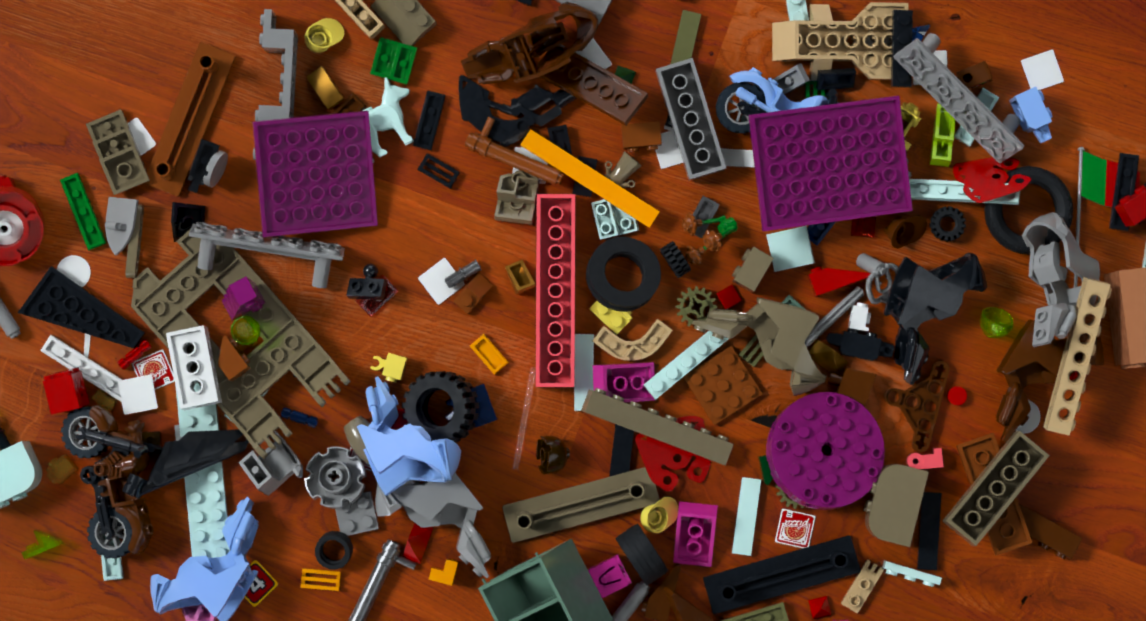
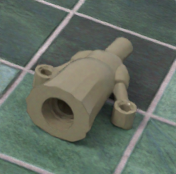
M625 151L612 171V162L606 161V178L622 188H633L635 186L633 180L625 181L642 166L638 161Z

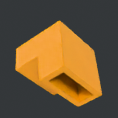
M447 558L444 569L432 567L428 580L452 586L459 561Z

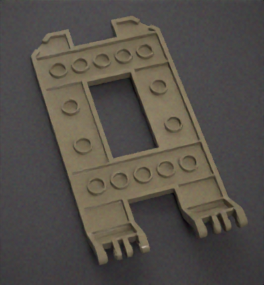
M187 231L176 242L189 256L161 281L150 268L147 267L133 279L131 307L169 349L166 333L200 326L187 312V309L214 285L225 295L229 285L246 276L256 283L266 303L262 305L263 308L254 313L250 311L244 314L243 317L264 341L247 355L250 360L248 365L251 369L233 382L228 380L218 366L220 348L211 338L210 342L222 403L217 405L244 434L254 450L265 459L268 453L262 449L260 444L266 441L267 445L272 450H275L277 447L269 439V436H272L280 445L283 443L282 439L275 434L278 428L282 430L286 437L293 434L277 412L262 397L270 387L288 371H291L315 401L323 407L326 401L318 394L322 389L326 391L330 398H333L335 395L327 387L328 384L337 393L341 391L340 387L332 381L334 378L339 376L344 385H348L351 381L233 247L216 245L213 269H199L197 265L201 238L189 236V231ZM193 344L187 347L188 354L194 351ZM197 363L191 366L190 370L192 373L197 371Z

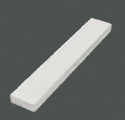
M49 336L40 350L41 352L68 369L79 367L84 379L121 402L118 381L122 380L121 378L55 336Z

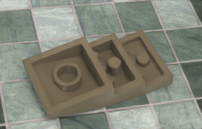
M122 109L86 124L93 140L92 143L99 156L100 164L114 195L150 181Z

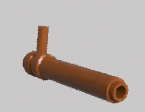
M487 118L481 134L469 133L465 142V147H468V150L472 152L477 151L481 156H489L553 185L561 184L564 177L561 171L494 143L492 139L488 138L495 119Z

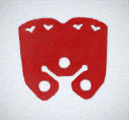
M991 157L956 163L953 166L955 179L964 183V193L977 203L1018 192L1024 189L1031 181V178L1028 176L1016 174L1012 176L1008 185H1004L1009 178L1005 170L993 168V166L1014 170L1020 163L1019 160L1014 158H1008L1002 163H998ZM1007 161L1013 163L1011 166L1004 165ZM999 174L1001 177L994 179L992 175ZM1021 178L1024 182L1017 183L1015 180Z
M684 416L676 420L680 424L684 421L688 423L691 421L694 423L698 422L693 429L698 431L701 428L705 429L704 420L697 416ZM641 433L636 436L635 442L650 479L664 491H672L679 479L677 474L666 469L663 470L661 466L665 465L672 470L682 469L688 465L692 456H695L696 460L689 466L686 473L687 477L698 483L703 482L711 465V460L648 436L646 441L641 440V438L645 437ZM675 454L681 455L680 462L673 460ZM696 467H699L702 471L699 476L693 473ZM666 476H669L671 478V483L669 485H666L663 482V479Z

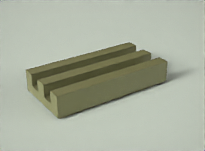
M757 334L754 335L739 354L740 357L753 367L763 356L761 351L754 361L750 360L760 348V343L755 346L748 356L744 354L757 340Z

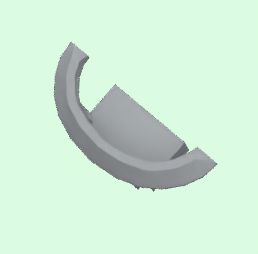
M275 431V434L282 439L283 443L279 445L275 441L274 445L277 447L275 450L268 447L265 450L268 453L265 459L252 450L238 462L256 488L267 496L294 473L299 478L303 477L302 463L277 431Z

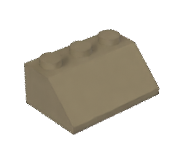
M375 0L370 6L403 44L410 46L417 43L437 25L436 21L417 0Z

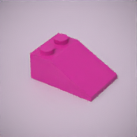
M654 362L592 365L594 391L595 388L607 391L606 396L613 397V394L624 398L623 402L625 403L631 401H656L643 386L655 375Z
M679 501L673 563L712 566L718 505Z

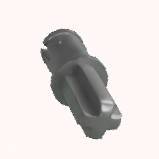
M475 259L465 267H459L458 271L444 280L447 286L452 288L463 280L467 281L468 277L482 269Z

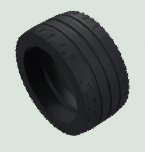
M638 524L615 538L646 586L669 571Z

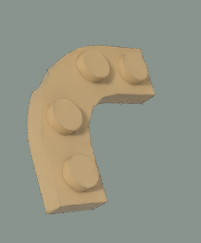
M656 319L646 334L640 339L625 341L603 326L592 342L615 358L627 361L639 360L656 352L673 330L659 319Z

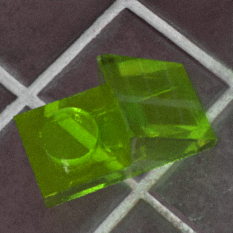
M34 530L39 545L37 546V543L26 546V551L21 553L25 560L64 543L59 538L39 530Z

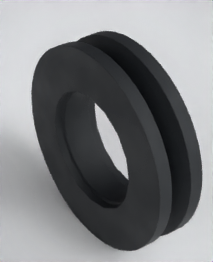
M615 237L603 242L594 251L586 269L587 285L594 298L603 306L621 312L633 311L644 306L658 289L661 280V268L654 252L643 242L630 237ZM617 257H624L634 261L642 274L640 286L628 292L619 291L612 287L605 276L607 262Z

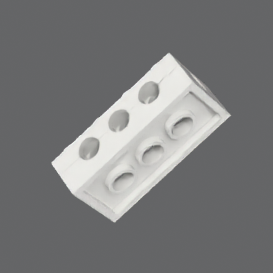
M202 325L166 333L180 409L185 411L222 403L208 327ZM193 344L194 351L188 354L187 347ZM194 363H197L198 369L192 373L190 368ZM200 382L201 389L195 392L194 385Z

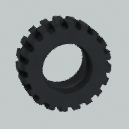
M445 371L428 372L417 377V382H412L408 386L411 390L406 391L404 394L406 402H402V408H405V413L402 414L403 420L407 419L408 421L406 425L410 423L413 426L423 427L430 435L431 442L432 440L448 438L456 443L461 441V438L467 437L469 435L468 430H473L476 425L473 421L477 420L479 416L476 413V408H479V402L475 401V398L478 396L476 391H471L473 386L470 382H465V378L461 375ZM437 390L447 392L454 405L453 416L445 426L436 425L428 414L429 399Z

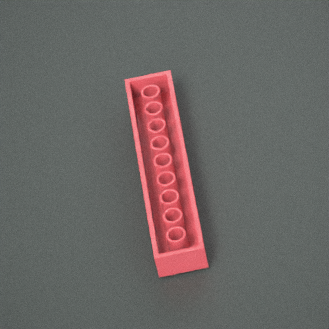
M537 194L536 387H574L575 194Z

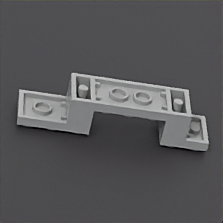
M264 9V14H261L260 17L263 33H260L259 44L262 45V48L267 53H282L281 64L284 66V73L280 75V84L283 86V92L279 94V103L282 106L259 105V110L255 111V121L294 118L298 34L295 30L276 29V14L272 9ZM254 148V149H253V160L256 161V158H255V148Z

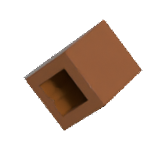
M224 336L222 338L218 366L228 380L233 382L251 369L248 365L250 360L245 353L241 354L238 351L239 345L233 337L230 339L228 336Z

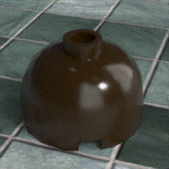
M540 436L541 439H538L536 446L537 460L541 459V465H538L539 470L544 475L557 473L564 468L567 459L570 457L569 448H566L565 443L558 437Z

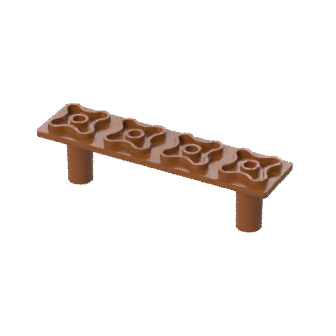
M203 42L199 43L147 171L150 181L144 184L174 196H180L199 142L203 139L235 60V55Z

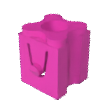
M618 554L588 569L602 598L632 583Z

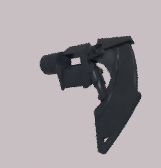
M464 75L459 76V101L462 119L469 121L480 132H482L488 117L495 119L488 137L500 142L499 145L504 147L525 138L529 128L535 124L543 126L561 115V108L577 98L562 89L552 93L535 84L533 89L517 99H511V106L489 100V91ZM463 81L467 82V84H466V86L464 87V89H463ZM550 100H553L556 104L555 107L541 116L533 113L534 110ZM490 107L514 117H519L520 114H523L524 117L516 120L499 119L492 115Z

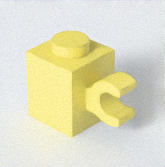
M388 353L386 360L379 356L373 357V359L379 361V366H371L372 370L378 371L384 368L382 375L386 376L385 380L395 383L397 379L402 380L408 358Z

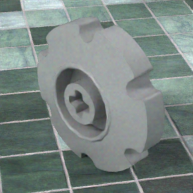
M328 447L326 454L316 453L307 464L306 470L310 472V476L304 479L306 489L312 499L321 498L320 504L326 508H344L346 501L353 504L359 499L365 489V485L361 483L362 478L367 477L365 466L357 455L350 457L351 451L349 449ZM337 474L339 476V479L337 478L335 481L332 480V477H335Z

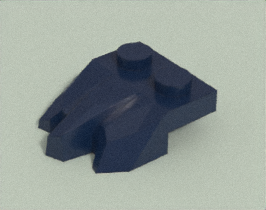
M481 384L473 387L471 391H476L478 397L475 398V401L479 402V408H476V413L479 416L477 420L473 421L476 424L474 428L497 420L485 385ZM451 398L445 401L448 406L453 407V410L444 416L448 421L451 420L454 413V405Z

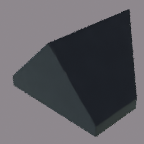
M172 202L171 225L173 239L176 242L191 229L192 224H196V222L205 223V206Z

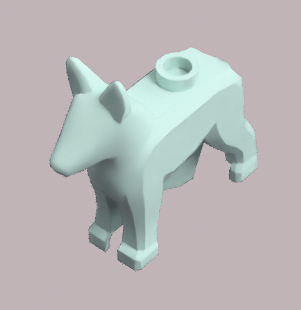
M386 77L381 105L374 109L369 107L363 110L369 111L372 152L379 158L388 154V152L380 147L377 131L395 129L405 146L414 142L412 136H409L406 132L403 122L404 115L399 101L409 94V89L390 85Z

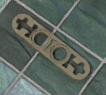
M138 204L135 228L128 242L126 278L134 279L138 274L144 217L143 204Z

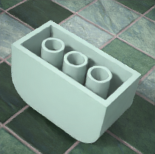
M20 441L0 451V509L10 505V500L18 501L27 497V492L35 489L42 479V467L30 441Z

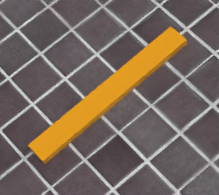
M531 129L520 144V146L648 228L651 227L660 211Z

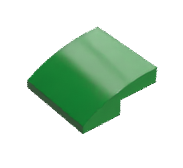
M380 37L370 74L408 84L417 47Z

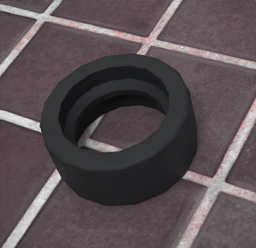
M339 531L325 533L318 540L315 547L317 561L323 567L332 570L344 567L353 554V544L350 538ZM329 540L340 542L345 549L344 557L340 560L329 559L323 552L324 544Z

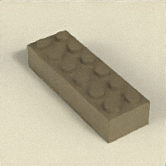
M1015 431L943 519V522L971 546H977L1050 455L1021 431Z

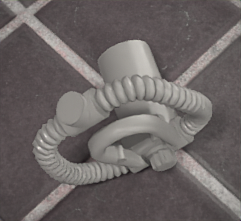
M866 253L860 254L856 260L857 266L871 273L866 280L865 287L870 303H887L892 287L889 269H893L896 274L898 266L893 263H883ZM885 274L888 284L885 289H881L880 285L882 283L879 277ZM873 278H875L876 290L882 293L879 298H874L871 290Z

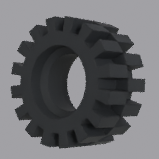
M949 206L942 207L934 212L929 225L931 233L934 234L935 238H939L940 241L949 242L963 234L966 220L963 218V213L958 211L959 209ZM944 217H951L954 220L955 227L952 231H944L941 228L940 222Z
M673 241L660 249V252L677 278L691 270L688 262Z

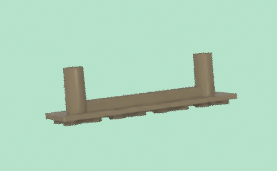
M643 467L503 505L502 508L511 541L514 543L655 504L660 499L656 485L650 479L646 468Z

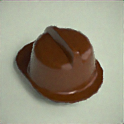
M920 215L907 219L897 217L891 221L888 227L884 228V232L891 240L892 246L898 249L919 240L926 231L927 222Z

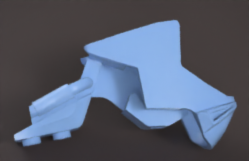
M378 376L375 377L377 387L373 388L370 386L365 391L369 412L371 411L373 421L368 427L361 424L357 426V429L366 447L364 453L382 492L387 496L409 480L444 483L451 481L459 466L462 450L458 444L448 438L432 440L431 442L430 435L423 427L413 426L410 423L398 430L391 429L399 416L397 410L399 403L394 394L390 395L387 383L385 381L382 382Z
M246 497L245 500H241L236 507L235 513L230 515L225 521L222 532L230 549L229 553L225 556L209 558L208 556L189 557L179 567L176 579L173 580L159 574L151 576L150 592L155 612L163 614L179 608L204 605L219 621H228L234 615L258 574L257 570H251L250 563L246 558L259 526V521L250 514L254 504L250 498Z

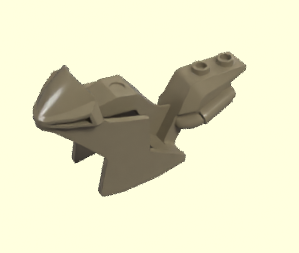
M757 297L758 304L746 313L736 312V310L712 309L709 310L706 320L693 319L692 324L695 325L694 329L704 333L706 330L713 332L712 336L722 340L724 337L730 339L735 337L747 326L754 329L765 361L778 369L792 370L789 384L794 396L807 393L826 380V375L818 370L805 345V340L819 320V316L814 312Z

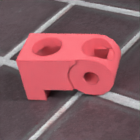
M932 448L933 454L921 455L919 453H911L906 458V464L908 467L916 469L944 467L942 448Z

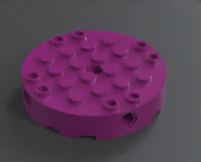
M833 392L813 393L787 406L773 422L766 443V458L771 475L777 486L796 503L817 510L840 508L862 498L870 491L873 482L876 483L884 463L885 449L883 436L874 417L856 400ZM823 446L828 450L829 454L827 456L822 453Z

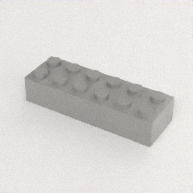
M693 58L657 68L655 72L688 180L725 170L726 164Z

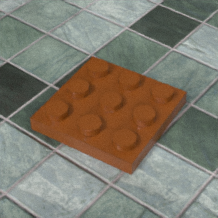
M732 346L683 377L714 425L763 394Z

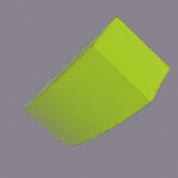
M937 103L930 165L949 167L952 157L955 119L939 103Z

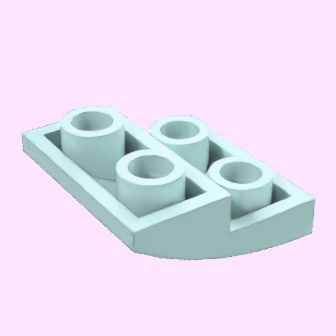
M603 199L591 203L600 240L640 231L636 219Z
M807 226L766 234L770 254L774 258L772 260L774 272L815 263Z

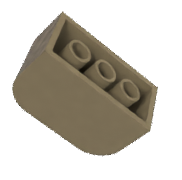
M888 464L882 467L876 483L873 482L872 488L869 491L871 493L870 499L865 501L863 510L866 512V528L872 536L883 541L910 547L928 471L900 464Z

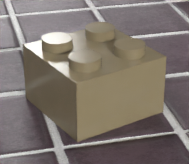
M753 247L751 250L747 249L741 258L744 261L742 266L738 265L731 275L734 277L732 282L753 293L774 258L756 247Z

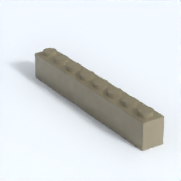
M595 388V391L589 389L581 411L726 466L734 445L728 442L729 438L719 434L718 437L711 436L712 432L704 428L698 431L693 429V424L685 421L683 424L677 423V418L667 414L665 418L659 416V411L648 408V411L641 409L642 405L631 401L630 404L623 402L624 398L613 394V397L606 396L607 391Z

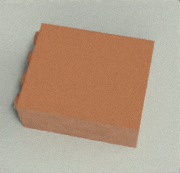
M1146 267L1104 274V281L1111 284L1110 288L1112 289L1111 296L1107 299L1115 366L1121 365V369L1145 367Z

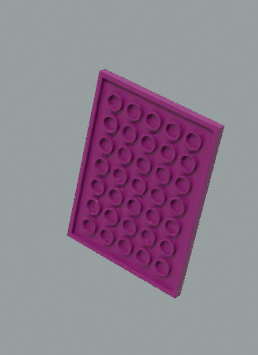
M899 96L748 115L762 231L913 211Z

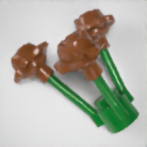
M689 212L682 220V227L685 232L694 236L697 227H701L703 224L719 222L717 226L719 233L716 234L713 230H706L705 235H703V247L701 246L696 249L692 246H687L688 251L685 253L687 260L691 264L701 265V255L705 253V250L719 251V248L722 246L720 240L737 231L736 221L732 217L726 219L725 216L708 220L695 219L691 212Z

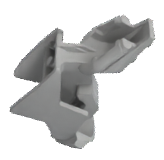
M1054 212L1034 219L1021 235L1026 246L1030 247L1029 278L1044 288L1048 306L1036 309L1033 347L1050 344L1054 336L1058 339L1065 338L1077 318L1076 303L1081 286L1068 287L1065 282L1067 268L1080 277L1082 281L1083 277L1095 280L1100 279L1098 260L1081 251L1063 218ZM1049 228L1062 239L1066 268L1060 266L1059 243L1054 241L1045 245V237H1047ZM1097 295L1090 298L1091 305L1095 304Z
M456 473L449 482L425 481L422 484H403L387 496L382 492L377 483L375 498L377 516H390L403 507L409 519L423 528L455 524L461 528L456 544V549L460 553L459 558L466 565L470 562L475 567L473 571L480 578L482 576L489 577L484 564L491 558V553L482 536L473 525L477 510H482L483 507Z

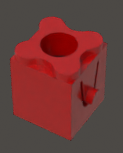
M79 367L43 376V385L51 415L79 409L90 404L82 371L79 370Z

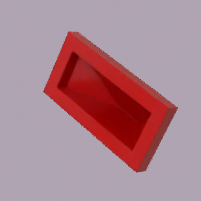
M414 523L403 557L421 564L433 527L423 528Z

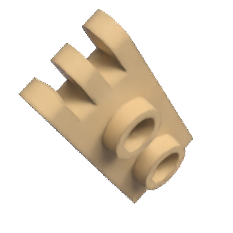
M868 559L841 601L842 605L857 614L884 571L880 567L877 573H875L874 571L877 567L875 563L868 569L867 567L871 562Z

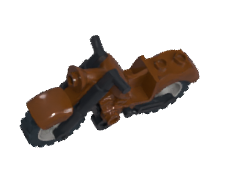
M103 405L74 409L73 412L68 413V417L63 420L64 425L61 427V433H63L62 441L65 442V448L70 450L72 455H77L79 458H92L105 453L108 450V446L113 447L108 456L95 462V465L84 467L80 472L81 480L86 484H91L95 490L97 512L89 520L90 525L87 527V532H89L87 538L92 544L90 546L93 550L97 551L98 555H104L105 558H118L130 552L134 555L141 554L147 548L154 532L148 515L149 510L144 502L146 499L145 497L140 499L122 492V489L130 473L138 476L148 466L150 456L147 453H160L163 447L143 441L142 431L145 422L140 423L139 420L129 422V426L124 428L129 433L118 431V424L114 415ZM84 418H87L86 426L81 421ZM85 439L88 442V446L83 445ZM117 537L123 539L120 545ZM112 538H113L114 546L109 544V542H110V540H111Z

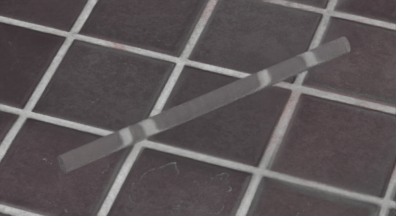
M535 367L530 368L513 469L516 470L519 468L536 373Z

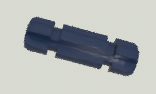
M283 408L281 411L282 418H290L291 421L304 425L308 424V426L313 428L317 426L318 418L308 417L309 415L295 410L291 411L288 408Z

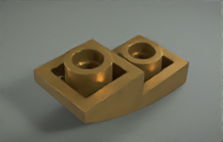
M323 66L307 76L310 84L328 110H331L345 100Z

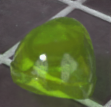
M997 307L983 309L980 318V326L983 333L993 339L1008 335L1014 326L1011 315Z

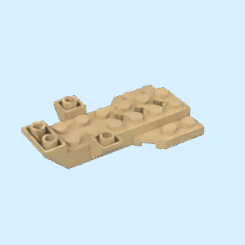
M870 2L852 21H833L829 4H810V21L793 20L772 23V61H810V81H817L818 70H830L833 61H852L869 80H891L892 44L887 46L884 40L888 37L889 41H892V11L909 10V4ZM849 37L855 42L851 46L846 42ZM868 37H870V40L873 41V43L870 46H868V43L865 42V40L868 39Z

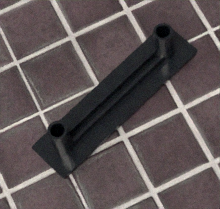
M850 535L705 576L703 581L712 612L717 614L861 572L852 538Z

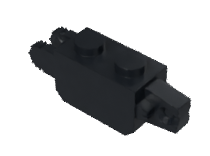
M848 328L847 331H842V334L829 333L825 337L826 342L839 346L838 351L841 355L869 361L877 359L878 356H893L894 345L881 341L882 339L877 338L878 334L866 332V335L858 334L859 330Z

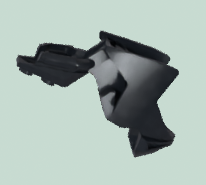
M967 253L956 260L929 271L908 257L903 258L890 289L884 315H891L900 326L895 339L894 360L896 364L902 366V369L905 370L904 380L910 385H914L915 381L919 379L920 370L923 364L927 362L930 350L929 345L917 330L920 324L933 318L942 320L954 316L963 303L964 292L967 290L983 292L987 289L985 272L976 254Z

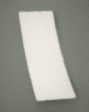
M721 148L726 166L755 167L753 150Z

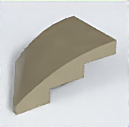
M521 170L513 174L501 175L496 192L498 201L494 219L532 225L540 179Z

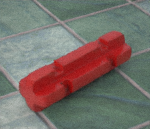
M143 340L139 344L140 346H136L125 355V358H121L117 362L120 368L123 370L128 368L130 363H134L144 354L143 352L151 349V344L147 340Z

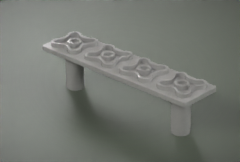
M928 34L923 42L916 38L893 56L894 59L998 163H1002L1024 148V144L1014 135L1020 124L1019 117L1015 114H1008L1004 121L1001 122L933 54L941 43L940 38L936 34Z
M204 222L192 224L189 231V236L201 238L197 265L199 269H213L216 245L315 260L312 286L316 288H327L332 259L342 261L345 248L336 243H324L317 240L306 242L302 238L286 237L283 235L263 237L261 231H249L242 228L231 230L223 225H211Z

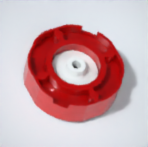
M0 186V266H12L29 259L37 251L43 238L45 220L37 201L29 193L12 186Z

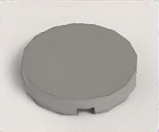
M219 150L210 159L206 167L208 174L203 177V182L206 186L212 188L221 179L228 161V154Z

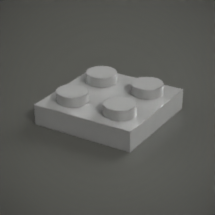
M371 491L362 493L353 504L346 501L344 508L335 509L340 532L347 536L379 529Z

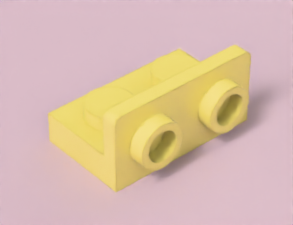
M598 301L589 308L616 335L633 319L630 316L632 314L631 311H615L603 306Z

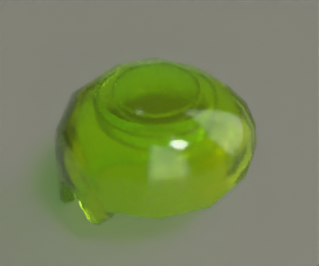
M240 316L234 319L230 326L231 335L238 344L251 345L260 336V325L251 316Z

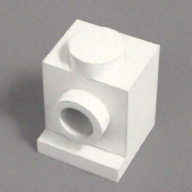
M857 303L856 306L853 305L851 307L848 328L864 332L869 331V327H865L866 324L870 323L871 313L868 312V304Z

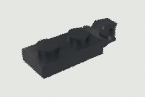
M204 139L200 140L188 173L187 180L191 181L188 191L197 193L199 185L204 186L203 177L208 174L206 167L212 156L218 152L220 145Z

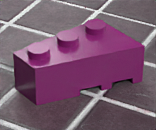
M247 276L229 285L226 291L227 294L222 299V303L232 321L250 311L253 313L263 308L262 305L266 303L256 283Z

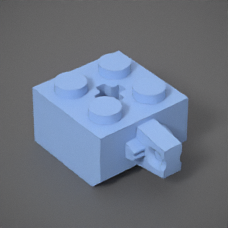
M1034 87L1014 96L1009 102L1015 115L1020 119L1022 130L1028 133L1033 132L1038 141L1043 143L1052 138L1048 124L1052 122L1051 118L1053 116L1049 107L1046 108L1043 103L1045 99L1042 91Z

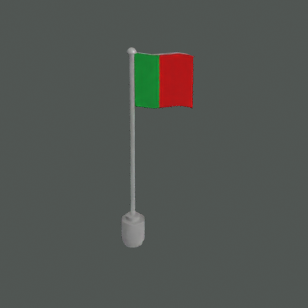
M1084 147L1078 148L1079 172L1076 241L1078 245L1080 240L1081 197L1099 205L1112 208L1118 166L1117 162L1101 159L1085 152ZM1138 170L1135 189L1140 187V172ZM1074 274V287H1078V276Z

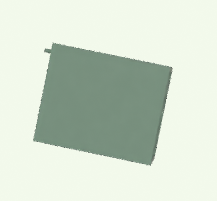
M572 538L541 554L536 552L535 557L510 568L487 583L483 578L484 585L478 588L494 621H614Z

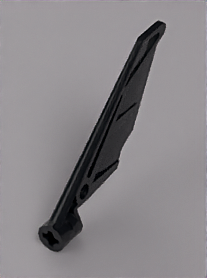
M239 429L187 432L179 441L165 442L147 480L130 473L122 492L140 499L142 495L244 452L249 441L246 438V441L235 442L243 435Z

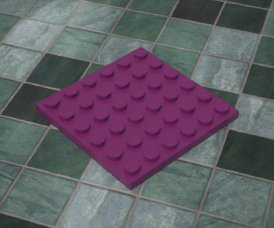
M369 111L252 121L263 237L378 225Z

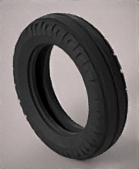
M1033 166L1018 167L1006 172L1009 176L1006 183L1010 181L1013 175L1022 174L1031 178L1028 184H1035L1045 189L1053 199L1055 213L1059 214L1067 227L1070 228L1073 218L1072 198L1065 184L1055 174L1043 168ZM1019 178L1015 182L1022 183L1024 180ZM985 203L984 214L986 224L995 240L1008 250L1020 254H1030V247L1026 246L1022 236L1014 233L1005 223L1002 213L1003 204ZM1049 228L1047 237H1045V245L1054 241L1059 243L1062 239Z

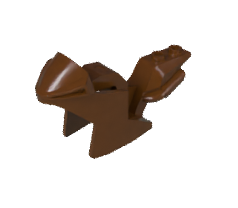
M562 3L558 7L559 11L531 18L525 26L501 38L499 41H487L470 50L467 54L468 57L461 60L467 78H477L479 84L505 82L514 73L516 76L514 81L517 83L540 77L571 61L570 56L576 51L584 50L598 28V18L591 10L578 4ZM571 15L577 25L576 41L563 52L547 59L544 66L538 69L533 57H539L543 53L569 40L563 23H556V21Z
M1031 319L1021 328L996 370L1004 374L1009 386L1006 394L1003 395L995 417L996 421L1005 427L1001 437L1003 442H1007L1018 426H1023L1029 419L1027 415L1031 407L1023 389L1032 383H1055L1067 338L1057 340L1053 338L1050 344L1033 347L1035 320ZM1087 333L1080 336V342L1087 340ZM1099 336L1095 340L1096 351L1094 356H1091L1089 362L1091 365H1104V349L1101 337ZM1082 352L1075 354V361L1082 359Z

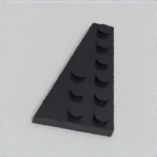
M53 266L49 268L18 311V313L131 348H135L145 334L140 328Z

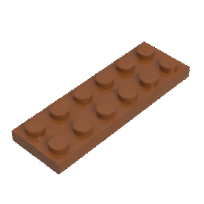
M994 433L956 445L970 486L1000 451ZM1017 497L987 532L995 556L1033 543Z

